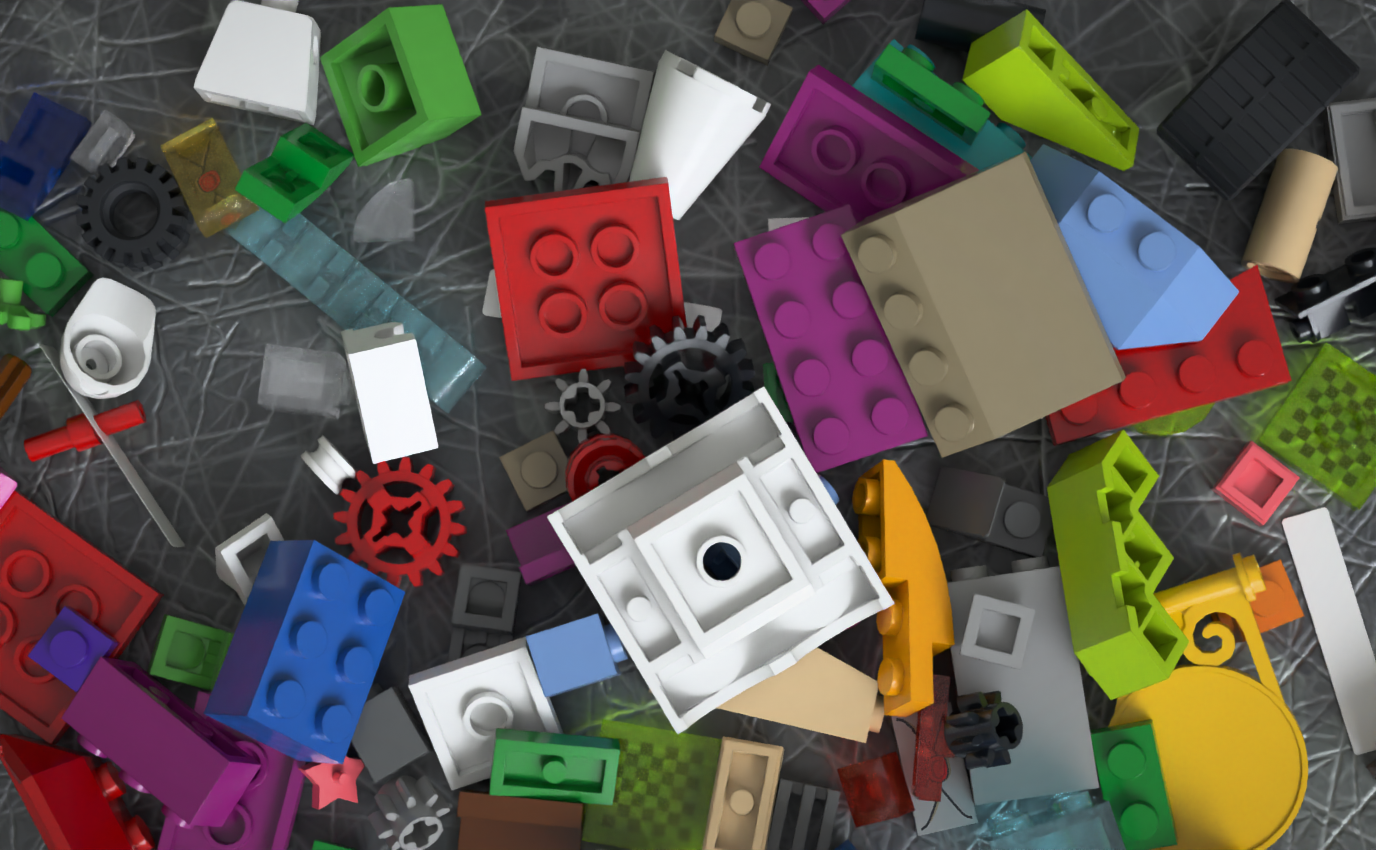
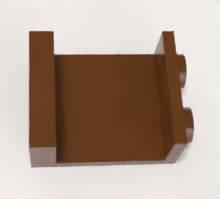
M464 789L459 791L457 817H461L458 850H581L586 803L489 795V791Z

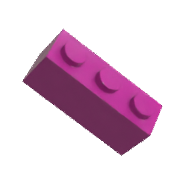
M100 657L61 718L79 733L77 742L83 748L96 756L111 759L121 768L118 775L126 784L140 792L154 795L164 804L161 812L169 820L186 829H193L195 825L222 827L261 767L259 762L139 665L131 661Z

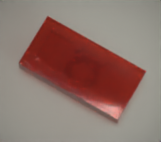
M933 675L934 703L917 712L911 795L917 800L941 802L944 757L954 758L955 756L949 749L944 735V726L948 712L950 676Z

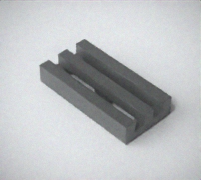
M780 778L766 850H779L790 793L802 795L791 850H804L814 798L825 800L815 850H829L841 791Z

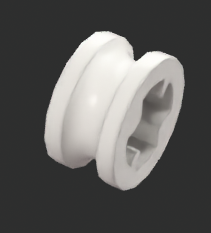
M322 435L317 440L319 446L316 451H305L300 456L312 471L336 495H339L342 491L343 481L347 478L355 480L357 478L355 473L358 471Z

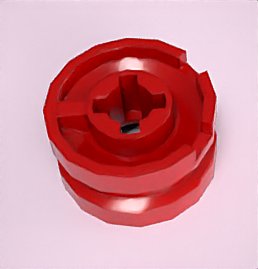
M614 433L596 434L581 441L571 452L565 467L566 488L572 502L599 486L598 479L600 475L598 471L600 468L605 466L607 470L619 471L621 473L645 458L642 450L630 439Z

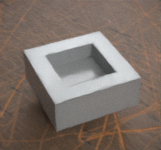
M974 593L959 655L1021 670L1036 609Z

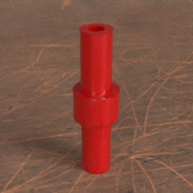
M139 400L93 416L99 428L107 436L146 423L147 421L144 408ZM84 412L67 418L65 426L24 440V448L31 462L72 448H76L78 452L103 444V441Z

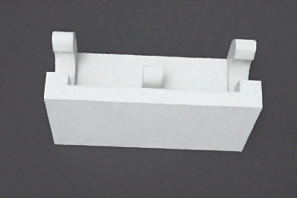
M401 322L384 323L354 331L353 328L341 331L363 433L373 464L438 448L414 334H405Z

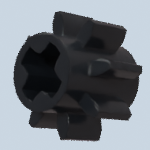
M980 691L957 696L956 701L959 711H954L949 716H946L944 726L946 743L953 754L961 758L966 757L967 769L1008 765L1011 763L1008 750L1016 748L1021 742L1023 736L1021 716L1012 704L1001 702L1000 691L983 694Z

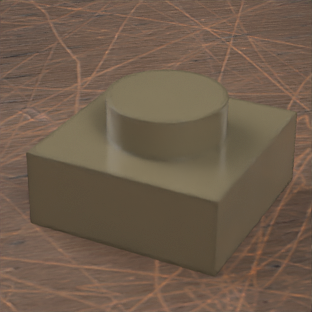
M731 0L714 35V42L768 66L792 15L793 7L778 0Z
M553 430L499 457L527 513L568 493L565 482V467L568 458Z

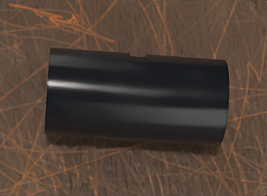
M924 0L915 39L969 53L972 42L1026 9L1043 26L1046 9L1010 0H992L991 2L984 0Z

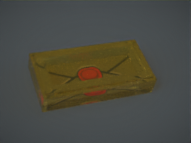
M213 118L160 145L193 218L205 238L259 210L258 205L234 190L242 173L221 129Z

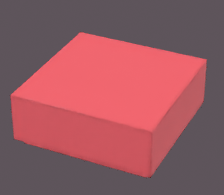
M1249 441L1211 490L1260 527L1267 522L1300 477L1253 441Z

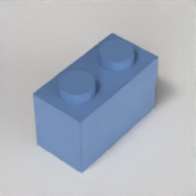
M598 613L526 636L544 697H553L621 675L617 662L628 659L625 646L611 624L605 625L603 617Z

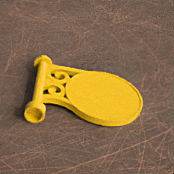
M1240 552L1233 554L1235 564L1233 568L1153 593L1189 640L1183 654L1192 664L1175 666L1167 680L1117 698L1115 712L1108 725L1110 727L1153 720L1178 841L1177 845L1149 850H1265L1285 833L1302 805L1308 780L1306 744L1295 716L1285 703L1250 605V601L1256 600L1255 593L1266 590L1265 582L1254 554L1244 558ZM1214 612L1226 613L1235 618L1245 635L1260 680L1239 669L1220 665L1231 658L1235 649L1234 633L1228 625L1220 621H1213L1204 626L1202 630L1203 637L1208 639L1218 635L1222 639V646L1215 651H1203L1195 644L1193 632L1196 623L1205 615Z

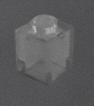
M266 344L257 404L268 411L339 419L340 406H349L353 393L350 371L346 369L347 360L336 352Z

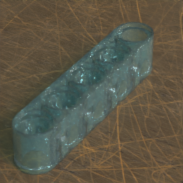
M247 199L242 207H254V209H239L224 226L223 230L344 330L353 328L354 331L384 323L401 322L404 333H413L415 336L428 399L447 414L487 368L467 349L302 214L299 213L286 223H283Z

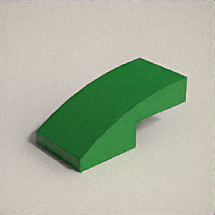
M304 123L281 135L271 156L245 169L234 190L283 223H286L315 201L350 165L354 154L313 126Z

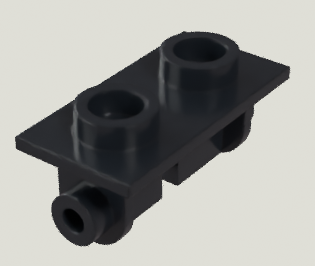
M1365 248L1350 254L1345 259L1344 265L1326 274H1313L1301 278L1299 282L1291 286L1292 291L1274 299L1277 306L1297 317V319L1289 322V326L1293 336L1299 343L1307 340L1316 343L1351 325L1344 306L1349 302H1352L1356 316L1360 319L1376 312V248Z

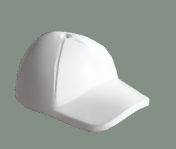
M99 278L91 285L68 320L61 338L60 367L71 388L83 396L106 399L120 396L139 385L150 365L156 309L148 297L109 278ZM86 364L91 365L92 370L89 369V368L86 366Z

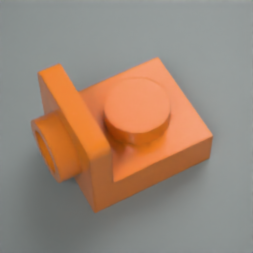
M1281 559L1260 566L1266 590L1255 593L1256 600L1250 601V605L1260 633L1301 618L1304 614ZM1221 612L1210 614L1212 622L1220 621L1230 627L1234 633L1235 643L1246 641L1245 635L1235 618Z

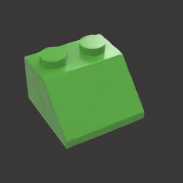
M443 4L388 7L320 57L358 167L368 166L447 138L482 115Z

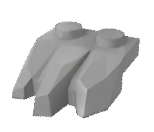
M537 46L526 104L521 110L513 150L524 181L535 180L545 170L555 171L554 192L583 188L591 180L599 182V186L627 182L632 171L656 71Z

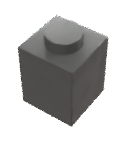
M379 683L372 685L351 742L373 781L377 783L387 779L435 749L400 688L390 687L383 691Z

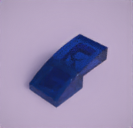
M34 92L8 142L0 140V208L28 221L65 171L92 122Z

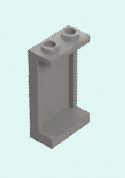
M1047 556L1012 561L1013 573L988 577L987 565L950 571L952 582H948L947 585L952 608L955 645L950 647L957 696L980 691L982 694L1000 691L1001 702L1012 704L1019 712L1023 724V736L1020 744L1016 748L1008 750L1011 759L1010 764L990 768L969 769V780L974 805L1099 788L1079 659L1073 650L1060 566L1049 568ZM974 593L1036 609L1021 670L959 655Z

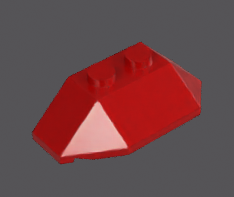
M0 733V759L48 850H150L155 847L154 838L146 823L138 815L132 817L121 797L126 793L125 784L111 762L103 763L99 756L56 744L50 745L45 741L20 734Z

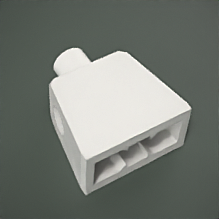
M232 0L228 4L193 87L204 101L314 125L317 109L321 30L314 18L296 13L299 0H262L261 5Z

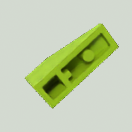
M1027 9L971 43L962 80L983 98L985 104L1001 120L1119 170L1125 171L1133 167L1139 127Z

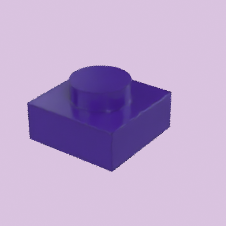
M64 606L28 657L75 692H78L99 658H108L119 642L72 607Z

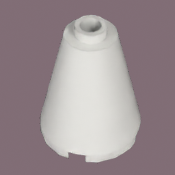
M665 50L658 62L629 182L667 177L673 218L680 220L765 118L771 104Z

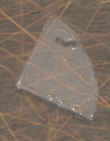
M412 178L397 180L387 184L369 200L363 210L360 211L355 222L353 239L356 243L415 241L414 181Z

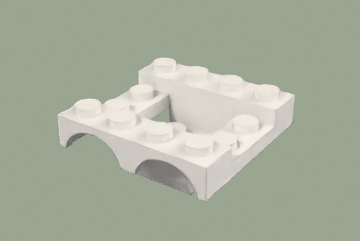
M765 387L760 388L720 414L547 516L677 735L739 693L794 665L802 657L830 638L861 620L895 604ZM719 542L733 545L738 550L741 559L737 573L726 580H717L710 577L703 567V556L706 550L711 545Z

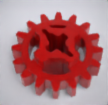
M409 457L402 458L399 471H393L387 461L377 463L379 475L374 478L359 470L355 473L358 482L362 486L356 493L348 489H342L340 495L347 502L351 503L349 510L333 513L334 520L347 525V532L335 538L336 545L352 546L355 550L347 559L359 566L365 562L368 564L366 570L379 577L382 573H387V582L398 588L402 582V576L407 575L414 587H422L424 580L422 571L429 569L437 576L441 577L444 575L445 571L439 559L444 554L458 558L461 552L454 545L450 544L452 536L467 534V527L453 522V515L466 509L464 502L459 500L448 501L446 498L455 486L450 479H446L435 485L432 482L435 477L436 468L428 463L421 469L419 474L414 473L413 460ZM405 483L416 485L423 490L417 491L410 498L394 497L386 487ZM367 503H369L373 508L372 527L362 536V514ZM438 509L440 514V530L433 545L427 538L429 518L437 513L436 510ZM395 510L405 515L414 511V516L408 521L412 532L407 537L396 532L387 536V531L393 526L389 515ZM392 548L404 549L415 561L405 564H392L384 562L378 557L382 554L385 555Z

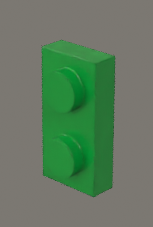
M888 44L875 62L871 79L971 146L991 114L982 107L985 103L983 98L973 89L960 82H954L951 86L932 73L934 67L930 61L915 50L904 47L902 51H899Z
M5 190L0 193V270L9 279L22 280V291L47 315L53 317L94 274Z
M1153 720L1091 730L1093 752L1114 850H1148L1177 845L1178 837Z
M496 728L489 795L613 805L620 755L619 739Z

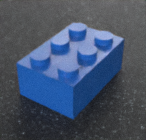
M315 540L270 541L203 714L297 761L343 765L405 591Z

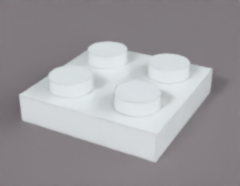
M526 637L409 675V689L451 791L490 778L496 728L564 734L550 697H544Z

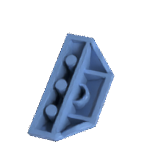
M1043 144L1030 162L1112 347L1116 350L1202 341L1237 296L1239 290L1200 246L1102 172Z

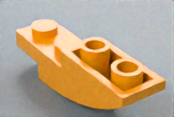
M883 459L858 478L853 491L852 505L854 512L858 514L859 539L857 542L895 603L885 610L877 612L876 617L877 629L883 635V660L878 670L877 683L880 693L884 695V715L908 717L934 703L933 657L955 645L953 617L946 575L938 546L926 515L912 487L896 462Z

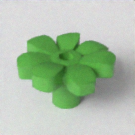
M0 278V325L7 324L8 328L20 331H30V328L38 329L45 326L46 314L34 313L21 304L23 281Z

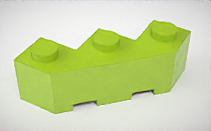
M1124 429L1069 454L1047 486L1074 654L1110 700L1167 680L1189 643L1187 637L1153 594L1174 557L1138 511L1159 478V475Z

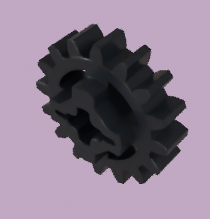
M679 315L673 316L672 331L664 333L661 328L654 324L649 327L652 340L650 345L639 341L633 343V356L638 362L624 363L625 380L630 382L624 385L626 403L635 404L632 409L634 420L637 424L651 419L650 431L651 436L655 439L663 435L666 430L672 431L673 440H676L755 392L753 382L749 381V379L756 376L752 359L744 358L747 355L745 343L742 338L728 343L730 334L728 326L723 322L710 332L707 331L705 317L702 315L697 316L692 328H684ZM660 363L663 368L662 374L653 379L654 386L649 388L651 374L657 364ZM677 370L682 374V376H683L684 378L688 377V379H689L692 383H697V382H699V383H700L701 392L698 390V388L695 386V384H692V385H691L688 380H686V379H681V380H679ZM729 374L727 387L723 395L718 399L716 396L717 388L726 383L725 376Z

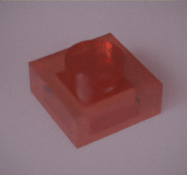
M896 751L851 763L837 769L856 828L897 818L915 811Z

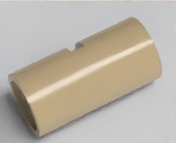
M1284 149L1278 155L1241 260L1243 267L1250 269L1258 265L1261 276L1287 283L1299 282L1317 231V222L1321 220L1338 171V167L1333 162L1317 154L1298 149Z

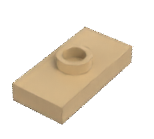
M723 736L702 850L767 849L784 755V748L782 746Z

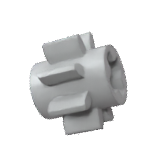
M581 369L578 383L568 386L565 381L559 378L555 381L558 390L562 393L560 401L546 403L545 409L552 414L561 413L563 420L554 430L558 437L572 429L578 432V440L581 443V441L588 439V433L598 430L601 434L611 433L608 425L604 422L606 415L620 413L621 405L615 402L605 403L603 396L612 387V382L609 379L602 381L596 387L589 383L586 369ZM579 394H589L592 404L600 405V410L590 412L588 422L579 423L575 413L567 411V406L577 404Z
M399 776L385 783L378 791V794L374 796L380 810L369 815L368 820L378 838H384L390 850H397L400 846L404 850H423L431 846L439 838L444 829L438 817L448 813L450 807L440 790L434 789L427 776H422L418 781L411 776Z

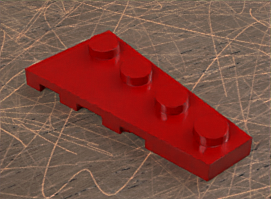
M1258 265L1230 279L1231 283L1239 290V293L1202 341L1116 350L1113 347L1126 378L1118 384L1045 416L1053 446L1272 388L1292 381Z

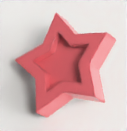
M346 755L343 765L311 762L298 768L313 784L312 808L320 810L337 798L358 803L356 780L365 767L361 758Z

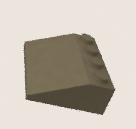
M1026 151L868 216L841 234L942 458L999 438L1118 384L1126 378Z

